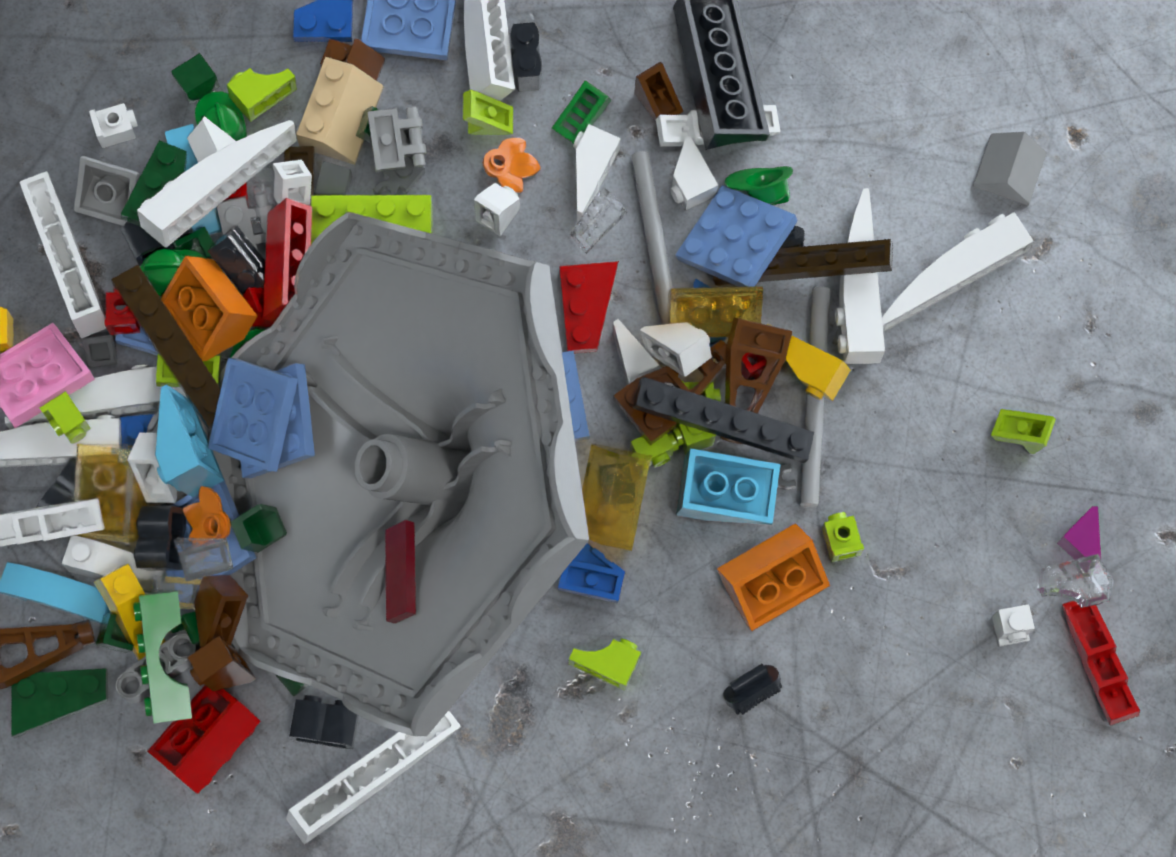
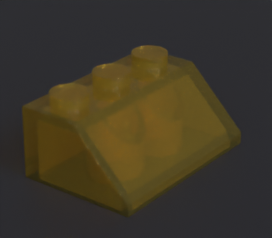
M763 286L671 288L668 291L667 301L668 324L687 322L697 329L704 330L708 337H729L734 317L761 323Z
M77 444L74 502L98 498L105 529L75 536L126 543L138 541L139 535L136 520L141 506H147V502L128 462V457L134 445Z
M591 444L582 488L589 540L601 545L632 551L651 455Z

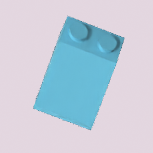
M166 384L161 387L155 453L159 463L157 472L165 484H170L177 491H182L193 498L199 494L201 486L211 488L224 481V477L213 451L208 449L209 441L197 411L188 398Z
M690 448L684 456L676 515L705 521L772 525L780 464Z

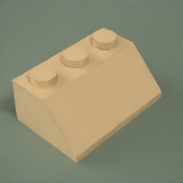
M325 57L296 133L299 146H314L315 153L355 165L364 142L363 139L356 136L362 116L367 108L371 106L377 107L384 88L383 85L352 64Z

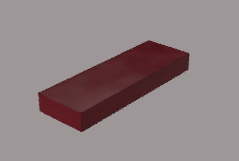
M404 520L385 530L386 621L394 624L416 614L414 522Z

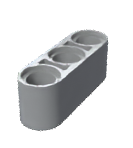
M179 633L160 645L159 660L160 662H165L166 668L164 671L174 679L192 666L188 657L200 648L198 644L191 643L188 634ZM181 644H191L192 649L187 656H177V649ZM146 656L121 673L116 680L118 694L132 704L142 702L144 697L150 696L149 684L142 685L140 666L147 665ZM132 680L139 681L138 691L134 694H126L125 687L128 682Z

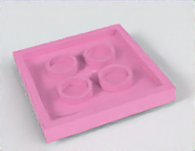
M54 323L49 324L0 354V408L14 428L41 413L40 407L65 391L70 395L95 380L91 371Z

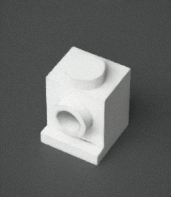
M124 103L99 111H95V109L89 111L97 139L102 148L136 138L133 128L137 127L138 124L133 109L127 111Z
M302 160L273 163L275 171L274 198L279 204L285 198H289L310 206L312 175Z
M1029 604L1000 609L992 616L999 647L1030 641L1029 633L1035 628Z

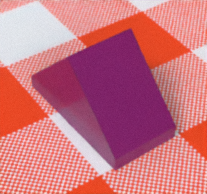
M1092 506L1057 542L1088 573H1095L1102 567L1098 506Z

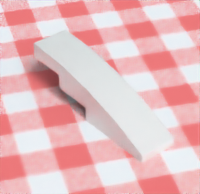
M763 105L770 132L769 136L778 135L780 133L776 105ZM691 110L687 115H659L656 119L660 147L683 146L685 138L690 136L695 145H704L696 110Z
M96 498L0 514V547L39 540L46 541L103 530L105 527L99 500Z

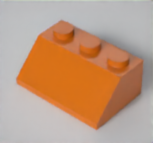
M185 256L161 298L202 361H207L244 340L257 318V314L214 259Z
M796 523L717 568L726 592L751 631L830 586L813 540Z

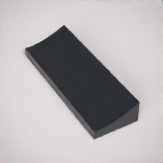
M676 0L673 10L705 150L736 143L767 141L770 132L738 0Z

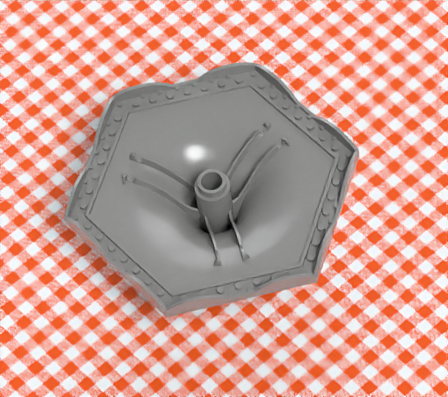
M348 212L329 225L315 239L305 253L295 277V294L272 327L249 340L232 356V358L273 371L295 363L305 364L315 451L314 457L282 467L277 472L271 471L254 478H242L240 460L212 450L239 516L258 504L273 506L277 508L287 532L286 536L259 553L254 552L257 557L256 559L230 575L248 594L232 643L238 654L252 665L275 675L311 685L341 699L345 707L371 722L411 736H428L589 541L549 265ZM226 365L219 375L220 388L222 387ZM212 428L209 429V440H210V435H211ZM404 520L414 522L416 614L394 624L386 621L385 530Z

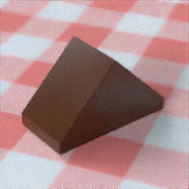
M658 62L636 76L634 94L655 122L659 115H679L684 112L662 62Z

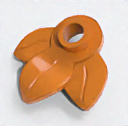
M521 138L503 140L498 149H492L485 154L482 162L485 172L490 177L497 178L501 187L508 186L516 193H522L523 191L522 179L535 175L540 171L541 167L535 157L524 152L526 141ZM494 159L499 160L502 165H496Z
M201 486L199 490L200 502L183 508V513L193 528L187 543L197 549L207 548L213 541L220 542L225 540L231 530L230 519L222 511L219 495L213 489Z

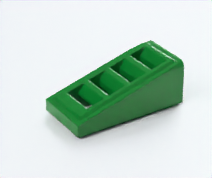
M585 80L552 129L574 144L579 132L584 133L588 124L593 125L611 102L610 97ZM588 95L597 100L595 106L586 100ZM581 104L591 110L588 115L578 108ZM573 113L584 119L583 123H578L571 118V115ZM566 121L578 129L575 134L563 126Z

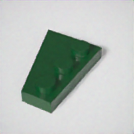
M159 140L121 212V219L141 227L137 209L140 208L145 200L151 199L160 192L169 181L175 180L186 171L187 151Z
M101 668L39 672L11 685V737L17 738L38 727H45L66 716L75 715L108 702V670Z

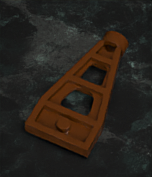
M734 317L726 346V404L736 407L738 387L741 385L752 387L755 392L750 406L745 410L758 414L785 362L793 331ZM746 353L762 355L766 359V364L760 376L755 380H748L742 376L741 361ZM720 437V439L728 442L742 444L727 438Z
M720 340L710 347L711 355L718 363H715L710 358L699 366L698 370L704 377L692 389H688L678 377V372L666 366L635 379L613 395L614 402L650 446L673 430L678 423L633 409L641 378L645 377L664 384L671 383L676 388L702 395L726 366L727 344L724 341Z
M90 620L68 625L1 628L0 649L6 644L20 643L27 646L28 656L23 662L11 668L3 667L0 654V690L83 649L84 646L96 643ZM58 638L59 647L56 650L41 656L36 655L34 642L37 639Z

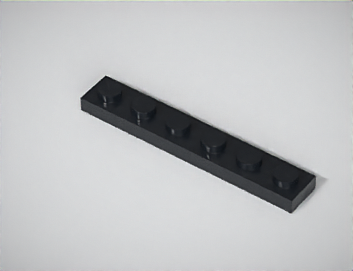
M641 378L633 409L801 463H805L809 459L814 432L652 379Z

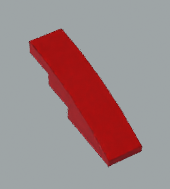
M1089 595L1062 604V609L1077 651L1109 725L1138 717L1140 709L1127 685L1129 678L1116 654L1117 646L1092 596Z

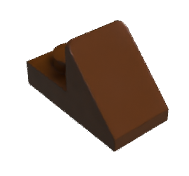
M355 38L352 45L329 39L320 66L322 67L325 57L352 64L378 81L385 58L359 39Z

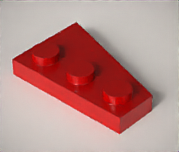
M619 261L559 266L567 352L574 351V354L598 351Z

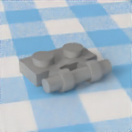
M417 107L406 108L407 119L400 120L397 108L367 112L375 172L405 169L404 157L406 156L413 157L414 167L425 166L424 155L427 154L426 145L422 144L420 129L423 128L422 118L418 116ZM409 130L411 145L402 146L400 131Z
M266 193L254 195L257 206L248 207L246 196L221 202L217 206L223 235L235 226H238L245 234L244 238L249 239L256 249L258 243H265L266 245L267 215L273 209L272 204L268 203ZM252 217L260 218L262 232L254 233L251 222Z

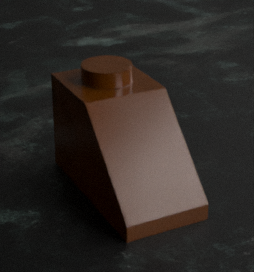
M230 575L203 576L194 602L201 648L218 636L229 645L232 644L248 594Z
M220 636L188 657L193 667L190 670L193 679L199 686L204 684L212 691L251 683L256 679L248 664L238 654L237 650Z

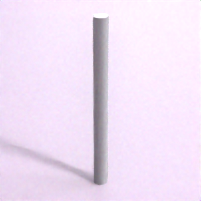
M639 151L632 154V162L661 325L679 323L649 152Z
M814 287L812 291L809 344L827 352L830 289L827 287ZM806 393L804 429L814 432L809 459L807 462L802 463L800 506L815 508L818 507L824 396L821 400H818Z

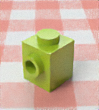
M680 423L672 430L678 446H682L685 455L690 448L702 450L713 446L716 438L714 434Z

